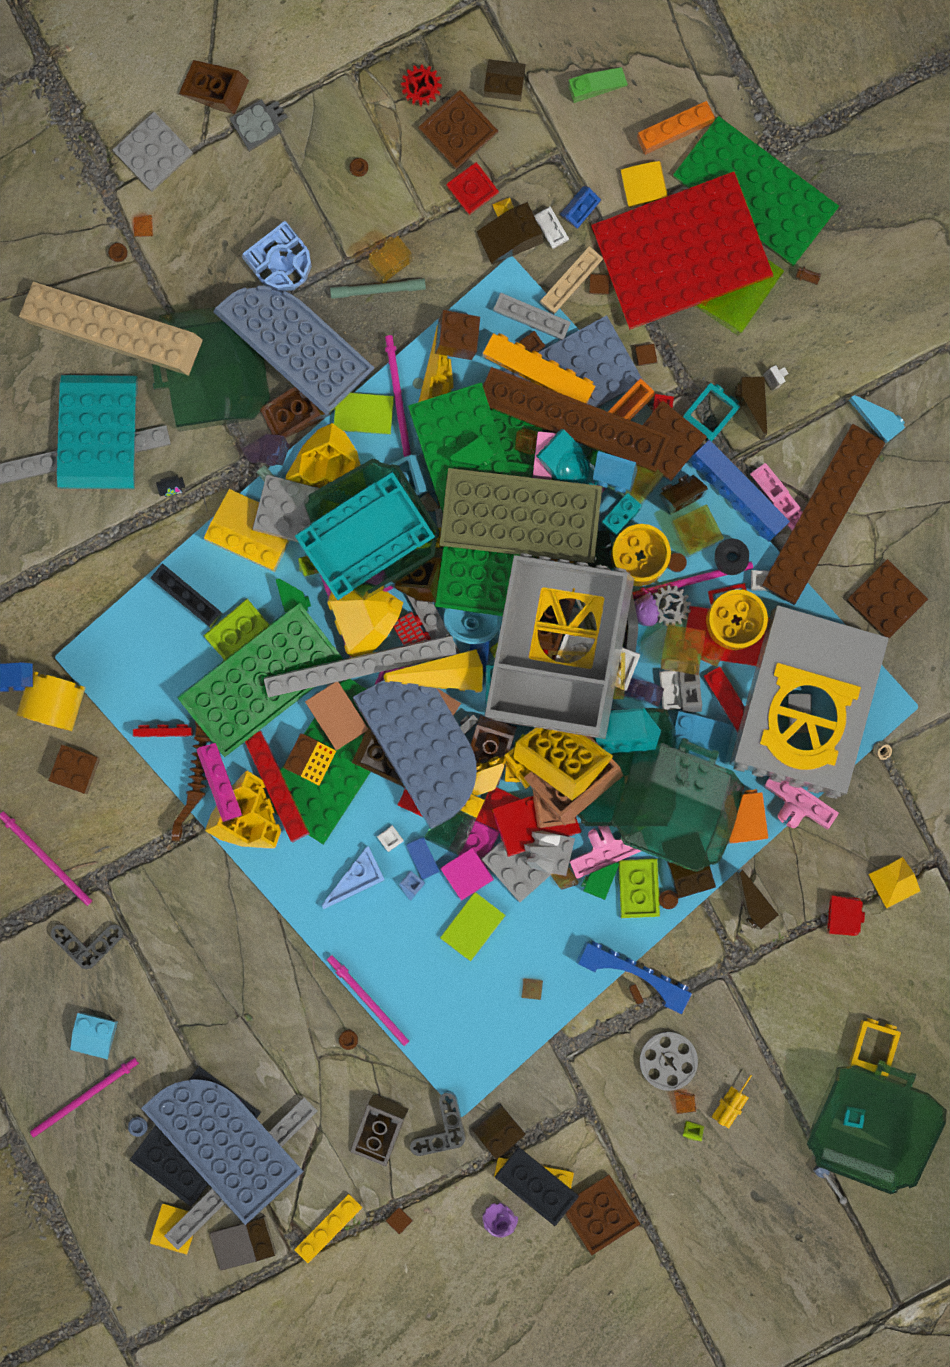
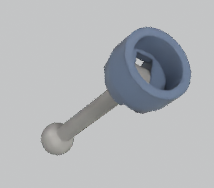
M826 1161L816 1165L813 1168L815 1174L820 1178H826L840 1198V1203L846 1204L847 1198L842 1196L828 1176L830 1168Z

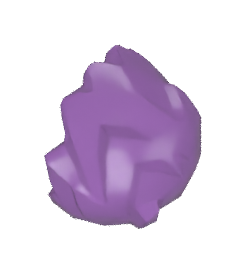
M649 592L634 601L638 624L643 626L655 625L660 614L656 600L653 599Z
M492 1203L489 1207H486L483 1213V1224L489 1234L494 1237L503 1238L514 1232L518 1217L514 1215L508 1206L502 1203Z

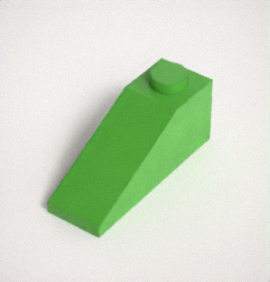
M622 67L584 74L569 79L568 82L574 103L628 86Z

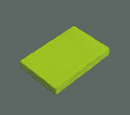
M350 393L335 407L334 425L345 432L391 435L394 396Z
M246 599L203 636L225 660L266 628L269 623L253 604Z
M657 859L620 860L621 918L660 917Z
M475 892L440 939L471 962L506 915Z

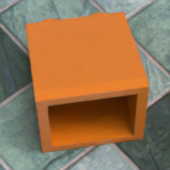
M757 789L746 790L744 795L739 796L726 844L768 839L762 792L758 793Z

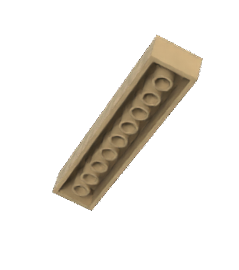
M36 282L32 283L19 315L20 318L29 324L188 376L203 341L193 332Z

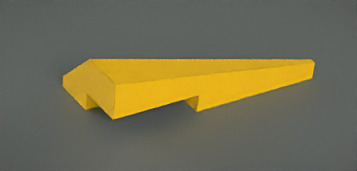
M438 325L419 402L449 393L454 388L451 359H448V356L435 354Z
M475 649L388 672L383 677L385 682L395 681L406 685L412 683L418 684V686L441 689L456 688L459 691L474 690L479 693L482 691L483 666Z

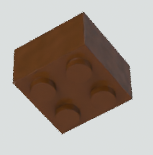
M443 310L438 319L435 354L472 360L477 352L480 317Z
M61 745L48 781L83 794H88L100 758Z

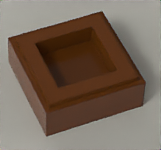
M590 274L589 294L608 295L609 275Z
M535 331L519 341L520 344L525 346V350L529 352H539L546 347Z
M654 344L635 347L638 367L657 364Z
M637 985L629 986L635 1003H643L644 1000Z
M400 1207L386 1220L399 1235L413 1221Z

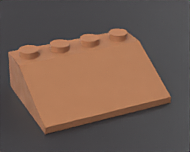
M586 736L588 739H590L598 745V743L592 737ZM611 759L587 789L573 800L532 771L524 779L555 816L566 825L624 775L618 764Z

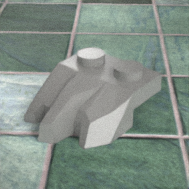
M546 831L532 832L535 842L525 844V851L532 853L531 857L526 860L527 864L533 869L566 876L575 838Z

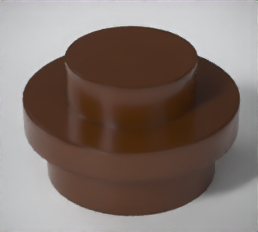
M355 158L350 163V172L356 177H362L368 172V163L363 158Z
M666 890L660 894L659 903L664 909H673L678 904V896L674 891Z

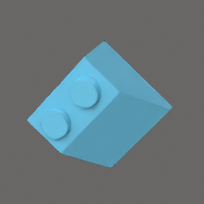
M423 454L409 455L384 466L386 474L393 471L410 499L423 496L435 490Z
M82 1012L77 1013L70 1050L108 1059L118 1022Z

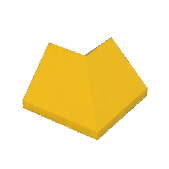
M903 857L868 874L885 908L920 892L915 874Z

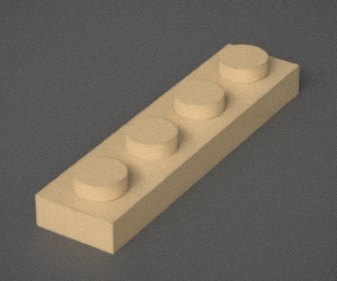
M589 246L541 299L540 303L554 315L603 261V257Z

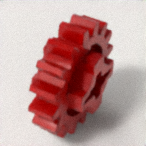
M421 64L420 69H417L416 66H413L414 71L408 69V76L403 75L402 79L405 82L401 83V87L405 88L402 90V94H407L406 101L412 99V105L419 102L420 107H422L424 102L429 106L430 100L436 102L435 95L440 96L441 94L437 89H442V84L439 83L441 77H436L437 71L431 72V66L424 69L423 64ZM429 78L433 80L434 86L429 83ZM424 82L425 87L422 86L421 89H419L418 91V85H421ZM409 85L414 88V94L411 93Z

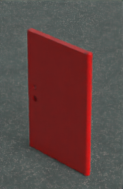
M689 606L691 611L688 613L683 651L696 650L698 658L751 666L757 665L765 632L757 642L741 650L726 649L715 643L708 633L706 616L709 609ZM733 616L734 619L731 620V622L735 623L736 626H739L738 622H740L741 619L736 618V616Z
M533 796L492 809L508 857L525 852V844L535 842V839L532 837V832L546 831L568 837L581 833L576 816V823L538 828Z

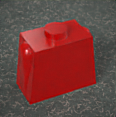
M830 895L827 934L857 936L861 933V923L865 921V912L862 911L863 902L860 898Z

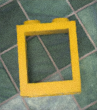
M867 1018V1021L861 1020L848 1065L888 1077L901 1032L896 1031V1026L886 1024L883 1027L878 1025L879 1021ZM867 1027L893 1035L884 1067L858 1059Z

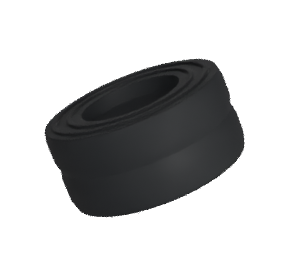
M734 538L726 539L719 543L715 550V564L722 573L737 575L747 568L749 550L745 543ZM729 553H735L737 559L729 561L726 556Z

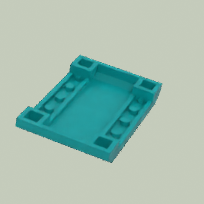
M61 375L57 451L58 489L135 490L137 376Z
M392 471L295 534V537L336 599L339 600L406 554L433 539L435 535Z

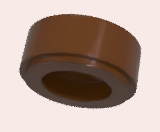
M114 243L110 246L108 254L112 261L119 263L127 258L128 252L123 244Z
M681 553L672 554L668 568L675 573L683 571L687 565L685 556Z
M346 1030L341 1033L339 1044L343 1049L351 1050L357 1046L358 1036L354 1031Z

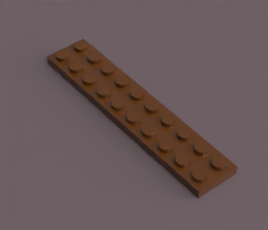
M493 367L490 368L483 385L490 409L557 434L561 429H564L580 444L606 454L636 462L637 466L655 473L670 439V436Z
M854 424L851 425L761 587L793 605L797 603L884 447L885 441Z

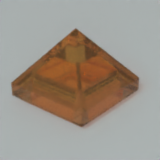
M707 642L700 660L717 667L725 649Z
M523 979L522 998L541 1000L543 981Z

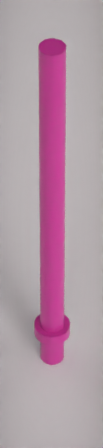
M388 335L385 336V352L388 353L403 455L407 457L411 455L395 355L397 349L394 346L393 336Z
M749 561L745 570L753 569L752 561ZM715 570L646 589L642 587L640 590L632 592L633 599H638L649 592L651 595L659 593L658 588L664 589L668 585L671 588L672 586L680 588L726 576L727 574L722 573L720 570Z
M3 811L0 814V819L6 824L5 827L7 829L10 828L86 906L90 905L92 900L15 823L16 820L14 818L11 819Z
M134 1057L126 1064L122 1063L121 1067L32 1129L30 1131L32 1137L34 1138L125 1073H130V1070L139 1064L137 1059Z

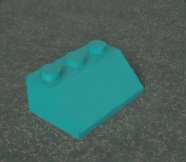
M644 708L611 710L606 739L596 738V742L610 754L656 749L661 729Z

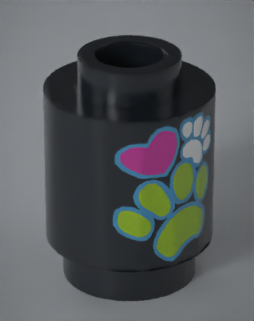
M178 474L161 478L160 481L156 482L160 497L182 493V488H185L183 477H179Z

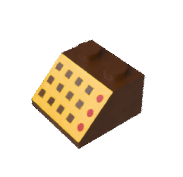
M300 733L283 768L320 785L336 751Z

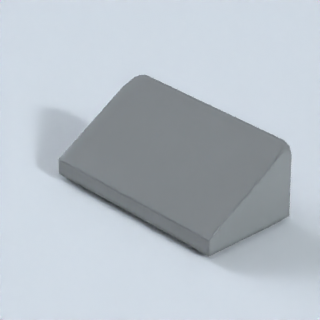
M789 694L788 708L811 715V694ZM788 717V728H789L797 719H793V718ZM805 722L795 733H809L807 723Z

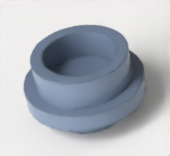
M141 1117L131 1119L128 1124L129 1132L136 1137L144 1135L148 1129L146 1120Z

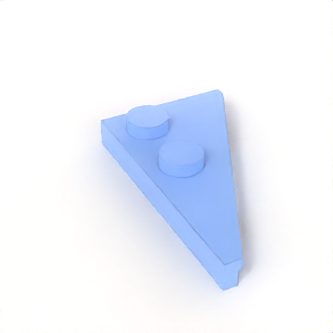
M369 846L364 849L359 858L322 904L323 909L385 880Z

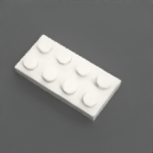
M565 634L555 661L571 663L581 659L589 652L595 639ZM622 647L616 687L627 690L641 654Z

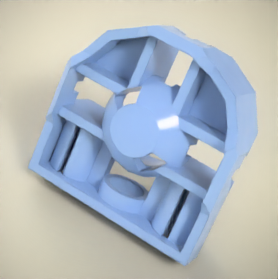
M286 221L282 222L242 254L243 260L261 283L279 292L292 291L298 288L307 280L312 267L309 249ZM276 241L278 245L273 246L266 254L264 250ZM300 244L303 250L297 255L293 254L291 249ZM279 252H287V256H280ZM269 268L272 274L265 280L262 279L260 273ZM294 270L302 278L295 284L287 276Z

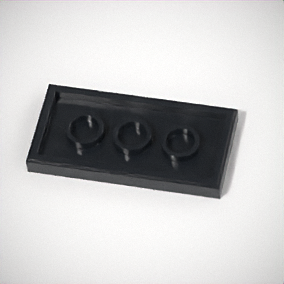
M520 1147L515 1150L495 1175L498 1181L553 1226L559 1223L579 1197L577 1193Z

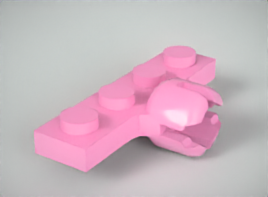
M769 777L764 787L784 801V806L778 813V819L782 823L791 816L786 826L796 828L803 817L807 816L828 830L839 814L837 811L802 787L795 788L789 786L787 781L775 782L770 780L771 777Z
M607 825L598 826L601 837H599L595 828L590 830L588 837L592 844V850L569 861L576 878H581L648 849L641 831L638 830L622 838L615 839Z

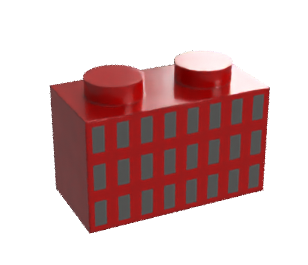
M412 612L398 619L393 626L403 645L431 639L427 631L423 633L420 626L423 624L419 616H414Z

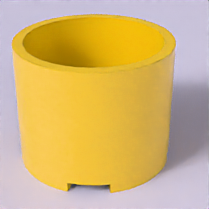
M635 524L624 529L616 538L610 557L613 570L621 568L629 572L634 578L633 586L649 585L663 575L670 562L671 549L668 539L658 528L648 524ZM642 552L645 559L638 561L635 554Z
M731 590L722 594L712 603L706 616V626L710 637L715 643L729 650H741L757 642L764 634L768 623L765 605L758 596L746 590ZM733 616H736V618L741 619V621L738 622L739 626H736L735 623L731 622V620L734 619Z
M33 671V687H25L16 715L72 732L86 687L76 686L73 682L50 675L40 674L38 676L39 673Z

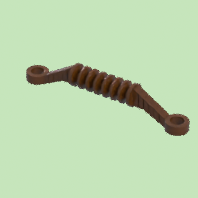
M195 721L197 727L193 739L198 741L199 744L192 747L198 749L212 741ZM197 752L191 753L197 759L190 761L196 767L189 768L195 774L188 776L194 782L187 783L193 789L186 791V805L174 821L172 841L180 842L183 822L206 794L200 791V789L206 788V785L202 784L201 781H205L207 778L202 776L205 772Z

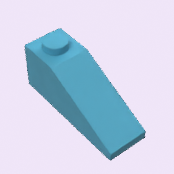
M854 395L850 398L851 404L878 437L885 441V444L905 428L903 425L905 422L899 415H895L893 412Z

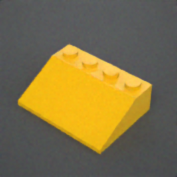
M229 489L209 525L204 540L275 573L290 540L253 531L259 502Z
M536 727L516 742L513 758L573 800L587 789L610 762L613 755L584 735Z

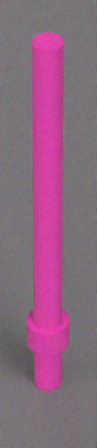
M331 955L327 961L336 970L335 973L349 984L401 1044L405 1046L409 1042L406 1036L348 973L349 970L345 965L342 966Z

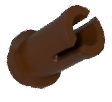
M805 266L798 268L796 278H799V281L802 279L815 285L818 284L821 273L805 269Z

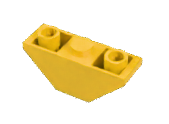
M499 756L493 757L483 764L476 763V781L472 794L478 796L495 790L506 763L504 756L500 758Z

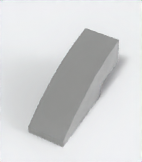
M696 650L677 651L682 712H701L702 698Z

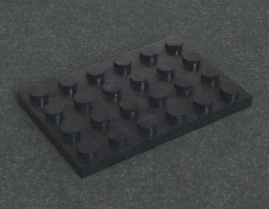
M201 1066L197 1068L189 1079L206 1080L219 1084L231 1091L256 1119L261 1114L260 1110ZM156 1125L129 1160L191 1207L208 1185L205 1179Z

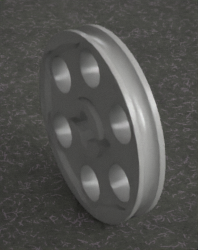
M663 1032L656 1034L645 1043L641 1050V1072L645 1079L658 1089L666 1091L680 1089L693 1079L697 1071V1052L692 1043L678 1033ZM664 1036L669 1037L671 1040V1044L667 1048H663L660 1045V1039ZM681 1043H686L689 1046V1051L686 1054H680L678 1051V1046ZM648 1049H653L656 1052L655 1059H646L645 1052ZM661 1052L668 1058L673 1057L672 1063L676 1070L670 1065H664L665 1059ZM686 1062L692 1065L690 1073H684L681 1069L682 1065ZM656 1068L659 1070V1077L657 1079L649 1077L650 1069ZM670 1075H675L678 1079L677 1084L674 1086L667 1084V1077Z

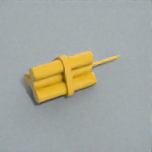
M752 1075L749 1076L740 1091L731 1086L725 1097L720 1099V1104L712 1115V1118L717 1123L730 1128L738 1114L741 1115V1109L749 1099L748 1096L741 1092Z

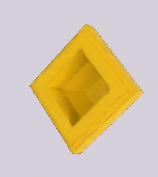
M510 197L492 204L497 217L514 208Z

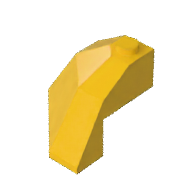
M333 423L318 429L306 441L285 477L286 480L318 487L326 492H333V489L343 490L344 494L352 495L366 488L357 450L347 434Z
M357 586L339 600L336 599L331 591L327 602L329 609L333 610L336 617L334 622L339 635H343L346 643L344 646L346 653L352 657L373 653L395 625L404 603L389 592L368 586Z
M245 771L232 785L242 816L223 822L216 805L210 815L205 831L219 840L241 847L276 848L281 829L279 824L276 825L273 817L274 810L270 799H267L265 795L263 780L249 771Z

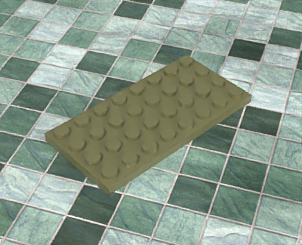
M448 468L439 546L515 555L524 553L532 555V557L544 556L551 559L594 563L602 486Z

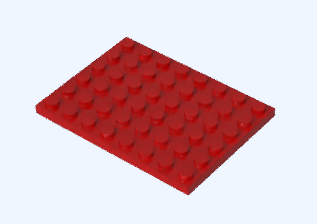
M735 172L591 225L629 330L774 277Z

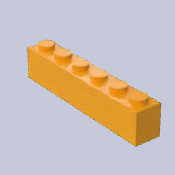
M493 333L483 352L484 358L532 383L586 404L588 403L595 390L593 381L586 377H583V379L577 377L576 372L568 368L566 370L560 368L559 364L549 359V361L542 359L541 354L536 351L529 352L525 350V346L518 342H515V344L509 342V338L503 334L498 333L496 335Z

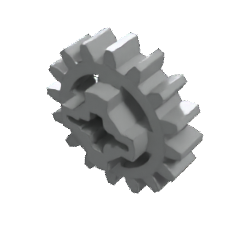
M668 585L664 589L658 588L659 593L652 594L655 597L654 600H656L660 613L656 623L663 621L664 627L668 625L675 627V623L677 625L682 624L681 619L687 620L685 613L691 611L687 609L691 602H686L689 596L682 595L683 589L677 591V586H672L671 588ZM668 593L674 594L677 598H672ZM670 603H674L669 610H665L670 606ZM667 614L672 619L665 618L663 615Z

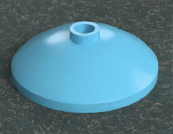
M446 608L444 612V625L450 635L457 640L469 644H481L497 635L501 626V616Z

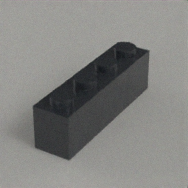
M163 563L150 577L211 629L223 616L219 609Z

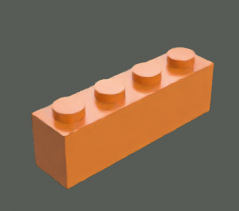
M705 101L638 132L637 139L646 155L711 125L715 117L708 102Z
M640 378L608 412L631 420L654 396V390Z

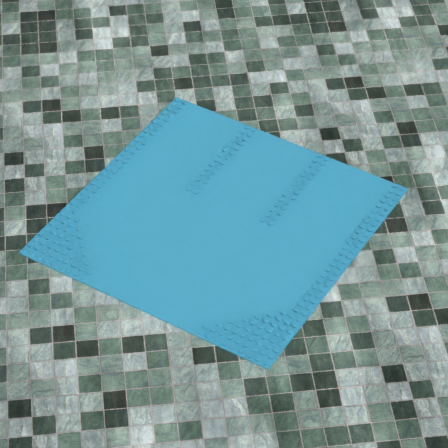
M513 256L505 259L447 310L480 317L477 352L473 359L467 360L448 356V359H451L454 384L451 392L485 382L491 367L501 371L507 370L483 357V352L493 333L496 335L498 333L503 334L509 338V342L515 344V342L519 343L520 340L535 331L546 347L544 349L560 341L558 338L493 312L500 293H503L551 313L540 303L546 292ZM561 309L554 314L571 322L565 338L579 331ZM438 319L396 355L411 455L423 454L408 405L419 402L422 388H414L413 381L416 378H421L424 381ZM389 362L354 393L394 396ZM627 392L598 408L608 412ZM395 398L393 400L391 435L345 432L357 450L366 487L386 475L384 466L404 458ZM646 404L630 421L643 425L652 414V410ZM335 410L268 468L275 477L285 479L286 474L306 441L318 429L331 423L334 424ZM578 443L584 456L587 458L593 448ZM689 460L671 482L658 471L655 473L637 466V473L631 492L626 491L625 494L614 491V487L607 486L601 494L594 563H587L588 566L595 568L596 565H601L614 571L610 557L616 538L601 525L602 521L627 493L642 505V508L625 529L635 524L654 526L668 539L671 555L681 553L687 560V565L683 571L675 573L667 566L663 575L657 581L645 586H633L632 592L638 591L642 587L646 589L719 570L715 564L716 547L723 540L734 538L741 540L748 547L749 561H752L753 569L745 570L737 575H726L677 588V591L679 589L684 590L682 595L689 596L686 599V602H691L689 606L709 609L711 605L708 591L745 583L747 591L758 596L765 605L768 618L771 611L778 605L845 625L808 583L795 605L770 591L751 590V571H770L780 551L771 542L762 538L759 532L746 521L745 517L739 511H736L732 504L722 497L712 484L706 481L705 477L692 466ZM687 474L689 477L695 475L707 486L706 494L703 498L670 515L659 496L663 492L661 489L668 484L674 486L679 483V478ZM259 476L240 494L260 502L264 481ZM333 489V492L322 491L320 501L325 499L342 504L355 494H344L343 490ZM434 490L429 494L439 506L436 492ZM422 496L412 498L411 500L414 503ZM424 512L425 521L429 528H438L436 512ZM213 517L55 656V659L79 686L86 687L85 693L184 805H186L187 801L186 791L193 789L187 783L194 782V780L188 778L189 775L195 774L189 768L196 767L195 764L190 762L197 759V757L191 755V753L197 752L192 746L199 744V742L193 739L197 727L195 720L178 700L177 696L215 668L224 659L203 636L211 628L150 578L162 563L223 613V616L216 624L248 599L270 625L285 613L276 579L285 581L301 590L305 596H309L311 607H308L309 612L307 613L342 658H350L345 651L343 637L339 635L334 622L336 618L333 610H330L327 604L328 596L320 574L304 576L299 569L298 558L308 556L300 543L289 541L274 573L206 542L204 536ZM416 548L406 555L433 557L434 548L418 551ZM642 552L635 554L638 561L645 559ZM729 553L726 556L729 561L737 559L735 553ZM388 566L383 569L393 587L388 592L404 602L398 619L411 612L414 616L417 615L407 595L395 588L397 577L392 567ZM726 592L712 594L714 601ZM668 593L672 598H677L674 594ZM575 601L573 607L579 608L577 602ZM670 603V606L665 610H669L674 603ZM435 607L444 622L446 608ZM667 614L663 615L665 618L672 619ZM681 619L682 624L677 625L675 623V627H670V625L664 627L663 621L653 626L638 624L636 652L641 655L627 690L615 686L611 710L644 708L661 729L657 750L612 753V759L618 764L624 776L576 816L581 833L569 836L575 838L570 859H573L592 850L588 832L593 828L597 830L599 837H601L598 826L607 825L613 837L619 839L638 831L633 817L639 811L651 809L656 823L640 830L648 849L622 860L657 859L660 896L666 890L676 893L661 843L698 832L716 888L678 899L677 906L673 909H664L659 903L660 917L621 918L619 866L605 900L583 892L584 887H581L585 876L577 879L569 862L566 876L551 874L524 900L519 902L485 864L494 880L477 890L476 893L506 916L470 962L440 939V937L474 893L461 900L440 868L459 856L450 852L449 849L464 816L475 821L476 817L460 810L454 817L430 830L423 817L398 806L405 788L372 772L324 845L309 835L292 843L280 817L273 813L276 825L279 824L281 834L274 849L241 847L219 840L211 835L440 1095L447 1091L453 1092L456 1095L461 1117L473 1109L625 972L611 968L597 969L596 972H593L578 965L576 961L585 942L591 944L592 941L603 945L601 949L607 952L611 949L619 953V958L626 960L628 957L637 961L787 827L786 824L791 816L783 823L778 819V813L784 806L783 799L764 787L769 776L757 777L752 775V771H737L733 769L734 766L729 765L738 734L734 726L725 763L669 750L676 714L678 711L682 712V709L663 710L659 672L678 670L677 651H683L687 620ZM421 625L420 628L423 633L426 632L425 627ZM394 627L373 652L404 646ZM500 630L497 633V635L490 640L489 648L498 643ZM563 634L558 650L561 647L565 634ZM453 637L460 653L470 651L469 643L461 642ZM489 651L488 665H493L495 658ZM697 657L702 711L690 712L689 714L732 725L703 676L720 666L745 706L756 666ZM881 665L855 765L874 748L877 742L885 739L918 709V704L883 665ZM380 672L351 679L365 689H369L375 685ZM483 673L482 691L479 693L474 690L459 691L456 688H438L461 703L454 714V718L460 727L462 726L460 722L467 715L469 717L474 715L478 720L480 715L485 717L487 707L485 703L486 673ZM328 684L314 687L258 731L263 732L280 770L288 759L300 733L304 734L314 719L305 701L310 699L316 692L324 690ZM811 685L797 687L790 691L780 704V706L788 708L789 694H811V715L837 722V710L834 701L821 688ZM778 714V728L780 733L783 734L788 729V717ZM477 723L465 734L470 745ZM177 724H188V728L193 729V737H133V729H138V725H150V728H157V725H169V728H176ZM509 724L517 727L510 751L514 748L515 741L522 734L526 735L536 727ZM815 725L820 745H824L831 738L834 730ZM794 733L787 740V743L796 749L813 750L809 733ZM245 742L226 757L219 751L231 786L245 771H249L262 779ZM504 767L499 786L496 787L521 799L533 796L531 786L526 789L522 783L505 782ZM208 780L201 781L202 784L206 785V788H202L200 791L206 794L191 812L204 828H206L210 815L216 807ZM757 789L758 793L762 792L768 839L726 844L739 796L744 795L746 790ZM488 792L478 795L477 797L485 800ZM812 792L809 793H811L816 798H819L824 792H819L818 794ZM393 825L404 841L388 852L377 836ZM499 833V835H498V837H497V839H496V841H495V843H494L493 848H494L499 842H501V839H502V838H501L500 833ZM424 837L440 872L424 879L425 884L412 900H409L399 884L410 871L421 880L422 878L406 845ZM369 846L385 880L323 909L322 904L359 858L364 849ZM331 955L342 966L345 965L349 970L348 973L406 1036L409 1042L405 1046L401 1044L349 984L335 973L336 970L327 961ZM446 1096L445 1100L450 1105L453 1099H449V1097Z

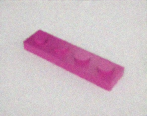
M216 743L196 749L222 821L242 816Z

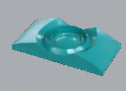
M561 429L536 455L555 481L596 485L597 483L593 481L595 467L584 456L578 443L564 429Z

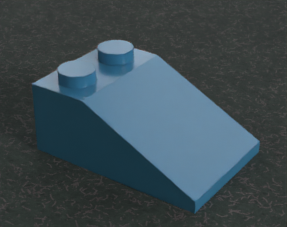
M598 451L593 481L597 482L596 485L602 486V488H607V486L614 487V491L625 494L626 491L631 492L637 473L636 462Z
M678 711L669 750L725 763L733 725Z

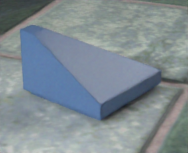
M410 871L399 885L408 899L412 900L425 882Z

